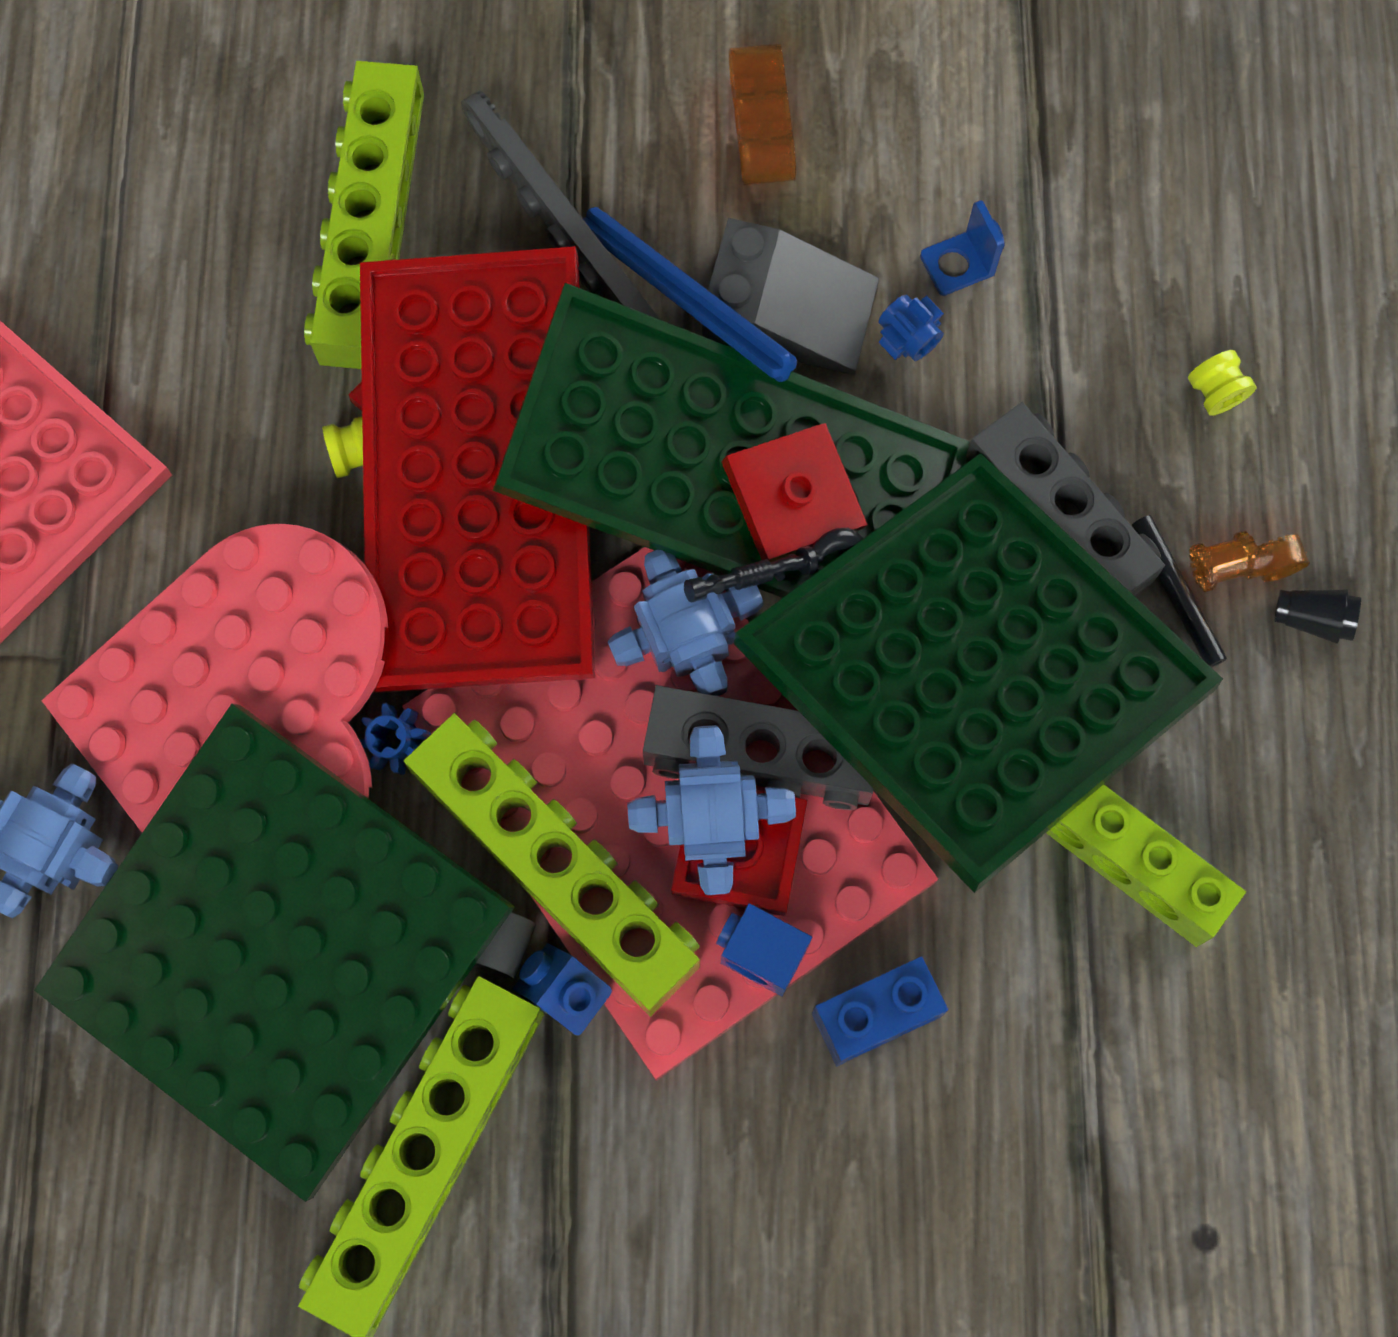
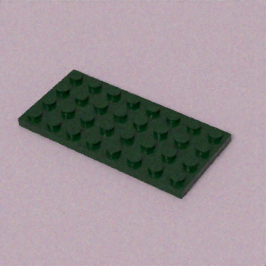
M565 283L558 298L492 491L654 551H666L674 555L676 559L719 575L729 574L732 568L762 561L721 462L727 455L826 423L868 524L862 530L857 531L864 539L964 465L970 441L794 372L790 373L789 379L786 381L778 382L731 347ZM837 550L825 556L824 561L819 562L820 566L814 574L803 575L799 570L784 572V580L777 581L773 577L772 581L759 584L757 587L762 591L783 598L846 551Z

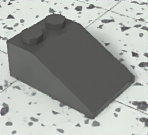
M728 218L708 291L793 354L797 362L855 375L879 278L780 229ZM702 324L703 337L730 346Z

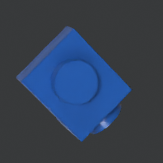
M549 943L542 950L533 953L525 961L519 973L520 979L512 988L526 1001L539 1007L574 1035L582 1034L612 993L609 985L576 958Z

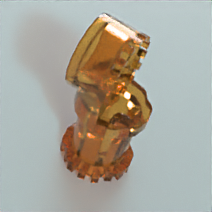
M1244 530L1235 533L1232 540L1208 547L1198 543L1190 546L1191 549H1189L1191 554L1189 558L1192 561L1190 568L1196 567V571H1193L1192 575L1193 577L1197 576L1195 582L1199 584L1203 592L1216 589L1217 583L1241 576L1247 580L1261 577V580L1264 582L1279 580L1309 566L1310 561L1300 536L1297 534L1286 535L1287 541H1284L1281 536L1276 541L1272 539L1268 541L1269 543L1257 546L1253 537Z

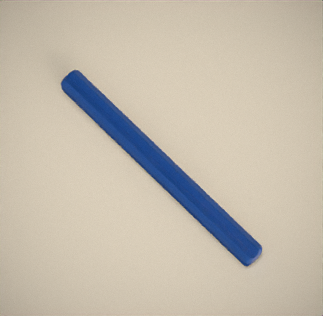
M598 207L587 210L586 217L583 220L608 252L768 376L778 382L789 379L790 373L797 367V359L793 354Z

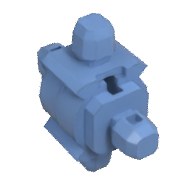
M655 550L645 556L644 567L650 585L642 591L644 601L637 602L634 605L640 628L632 631L631 626L615 633L608 640V645L617 666H629L644 661L643 655L651 652L659 672H665L673 667L677 677L690 674V678L698 693L720 696L726 693L728 680L722 660L729 656L728 645L734 643V629L736 627L733 618L738 616L740 620H743L761 609L763 599L757 585L740 590L731 587L728 588V592L723 594L709 593L706 599L691 603L685 596L684 582L685 580L698 577L695 569L681 571L675 556L666 551ZM707 573L702 578L703 580H706L710 575L713 574Z
M717 725L693 728L690 735V757H696V763L679 764V780L665 781L666 800L656 801L655 795L635 798L627 804L629 829L642 833H658V827L668 826L669 845H684L685 861L703 860V863L697 864L700 886L705 895L727 894L730 892L733 885V862H727V858L746 856L744 840L759 839L758 820L767 819L768 825L788 822L796 817L795 794L793 791L782 787H765V793L757 794L754 776H740V766L737 761L720 762V756L726 755L723 734Z
M70 764L64 768L52 784L57 787L53 794L33 786L26 798L10 790L5 800H0V869L6 872L0 881V913L12 919L23 911L32 898L28 895L32 886L52 895L58 883L73 890L80 880L95 886H106L118 869V864L114 858L98 849L103 839L89 831L96 819L79 809L82 801L88 803L96 785V776L75 764Z

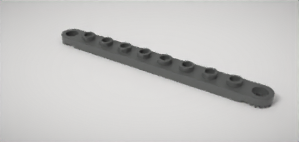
M480 90L462 100L461 106L470 126L489 150L487 157L491 166L502 180L510 177L517 186L516 195L526 213L531 218L539 215L548 228L545 229V232L553 248L576 246L579 261V281L586 291L593 294L598 292L603 298L661 320L506 119L501 120L499 112H493L496 107L494 104H491L490 99L486 97L485 93Z

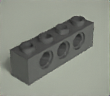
M1021 402L972 438L965 458L967 462L980 453L984 455L1134 596H1137L1154 583L1165 567L1156 544L1145 534H1138L1125 519V513L1120 503L1109 493L1103 494L1089 478V471L1084 462L1076 454L1067 453L1054 438V431L1051 425L1041 414H1033ZM1026 460L1034 461L1043 468L1044 473H1028L1022 468L1020 462ZM1059 500L1069 501L1077 507L1079 514L1066 515L1057 508L1055 502ZM1097 540L1106 542L1113 549L1115 556L1105 557L1097 554L1093 550L1091 542Z
M656 685L643 747L644 765L653 766V773L666 778L679 779V764L696 763V757H690L689 740L693 728L717 725L723 734L726 755L720 756V762L737 761L740 766V776L753 775L757 786L786 788L793 791L796 798H800L801 794L823 797L824 805L840 810H856L858 804L869 805L874 789L799 711ZM764 740L771 743L776 748L778 754L769 762L759 763L752 760L747 755L745 749L754 741ZM810 751H823L831 757L834 767L825 773H815L804 765L802 758Z

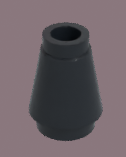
M1348 589L1280 590L1274 622L1283 623L1286 626L1338 644L1339 639L1353 641L1359 620L1361 597L1348 595Z

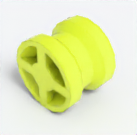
M1235 350L1224 351L1209 358L1197 366L1188 376L1192 387L1201 390L1205 396L1203 405L1210 416L1221 414L1239 405L1257 389L1252 378L1244 376L1240 371L1241 360Z
M362 416L354 418L348 426L339 428L331 424L322 427L326 447L337 478L348 476L352 469L363 466Z

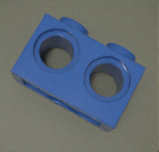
M921 956L816 1005L811 1014L837 1067L941 1018L949 1010Z

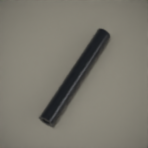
M1148 515L1135 521L1132 524L1134 530L1138 534L1148 536L1160 551L1161 560L1165 567L1158 577L1201 658L1211 668L1227 660V657L1152 516Z

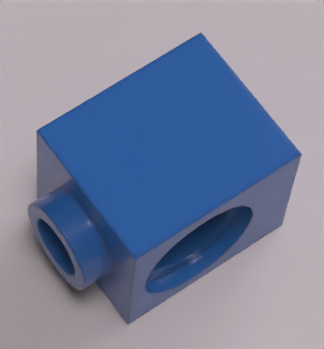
M749 903L742 917L733 912L731 913L716 944L725 948L721 955L720 964L783 997L811 943L812 936Z

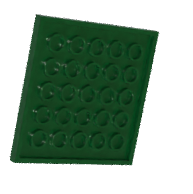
M981 453L735 632L734 645L974 893L1212 694L1223 680L1217 672Z
M231 704L34 991L299 1198L307 1202L314 1198L515 906L244 707L238 704Z

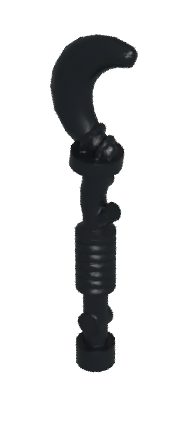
M835 528L823 534L812 547L798 548L796 555L790 554L774 562H769L765 559L732 568L729 574L721 576L710 575L706 580H703L701 577L685 580L684 593L687 600L692 603L706 599L709 593L720 594L725 589L731 587L740 590L773 580V577L777 581H782L785 578L784 572L799 570L803 575L814 574L820 566L819 562L824 561L825 556L837 550L848 551L863 540V537L857 531L850 528Z

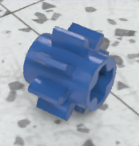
M903 295L891 303L880 316L878 322L883 327L880 332L883 337L879 340V343L894 360L903 355L905 358L910 356L914 361H918L930 353L941 341L944 333L939 329L941 325L939 319L944 313L927 295L921 300L917 297L912 300L908 295Z
M385 703L382 704L381 708L382 716L374 720L366 717L361 719L367 729L365 739H361L360 742L364 749L374 754L369 761L370 768L381 770L390 760V768L393 773L404 775L406 765L403 760L422 743V740L427 739L431 732L416 728L413 725L418 718L419 713L417 711L407 708L398 718L395 707ZM391 730L396 731L395 735L401 740L397 749L391 748L392 743L386 738Z

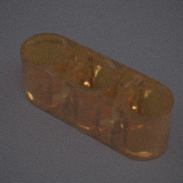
M781 44L729 48L730 82L743 185L795 181V147Z

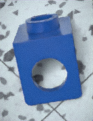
M980 200L973 204L965 233L923 249L920 258L938 293L941 296H945L995 276L999 259L1005 246L1003 233L998 223L992 219L983 200ZM946 253H958L967 260L968 270L958 277L948 276L940 270L938 265L939 259Z

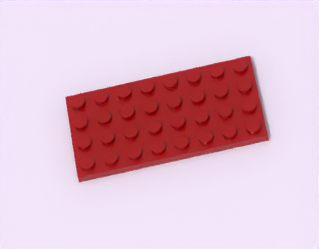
M576 246L360 262L365 566L373 575L382 594L388 619V628H385L384 648L381 659L385 663L373 692L595 678L589 526L492 491L561 290L565 283L580 288L579 261Z

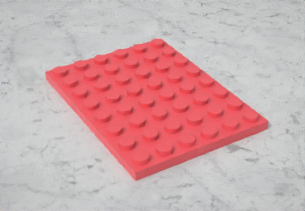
M644 547L591 582L595 678L433 688L425 690L402 707L404 710L410 708L417 711L419 714L414 726L430 731L431 734L453 713L466 725L474 719L478 721L497 742L492 751L506 765L512 759L518 761L537 782L531 790L546 805L552 799L559 802L577 822L571 830L586 845L593 839L600 843L618 863L612 871L627 886L634 880L642 885L659 904L653 912L668 927L675 921L678 922L698 942L700 947L694 954L700 959V968L650 1017L531 896L569 954L611 987L612 993L604 1005L657 1081L778 994L720 964L721 955L725 948L716 944L717 939L731 913L733 912L742 917L746 909L672 895L671 889L680 845H669L668 826L658 827V833H642L629 829L628 802L638 797L655 795L656 801L666 800L665 781L679 780L659 776L652 772L653 766L644 765L643 747L655 687L658 685L697 692L690 674L677 677L673 667L665 672H659L651 652L643 655L644 661L629 666H617L608 645V640L615 633L631 626L632 631L640 628L634 605L637 602L644 601L642 591L650 585L644 567V560L648 553L654 551ZM676 559L681 567V571L695 569L697 576L701 578L707 573L713 574L711 571ZM738 616L733 618L736 627L734 632L748 624V620L746 618L740 620ZM734 643L728 645L729 656L722 660L728 680L727 692L719 697L798 711ZM764 740L754 741L745 749L747 755L759 763L769 762L778 754L776 748ZM810 751L802 758L804 765L815 773H825L834 767L831 757L823 751ZM484 768L471 769L464 775L461 787L468 791H478L488 784L491 772ZM756 785V790L765 791V787ZM874 791L869 805L858 804L856 810H840L828 807L823 804V797L801 794L800 798L807 799L808 801L786 917L771 914L812 936L811 943L788 987L938 881L935 873ZM522 807L511 808L503 815L501 827L510 832L520 831L530 822L531 812ZM562 847L551 848L543 854L540 867L550 873L561 872L569 866L572 854ZM592 888L583 895L580 907L592 915L602 914L610 908L613 902V895L604 888ZM632 929L624 935L621 941V948L630 956H644L653 948L655 939L645 929Z

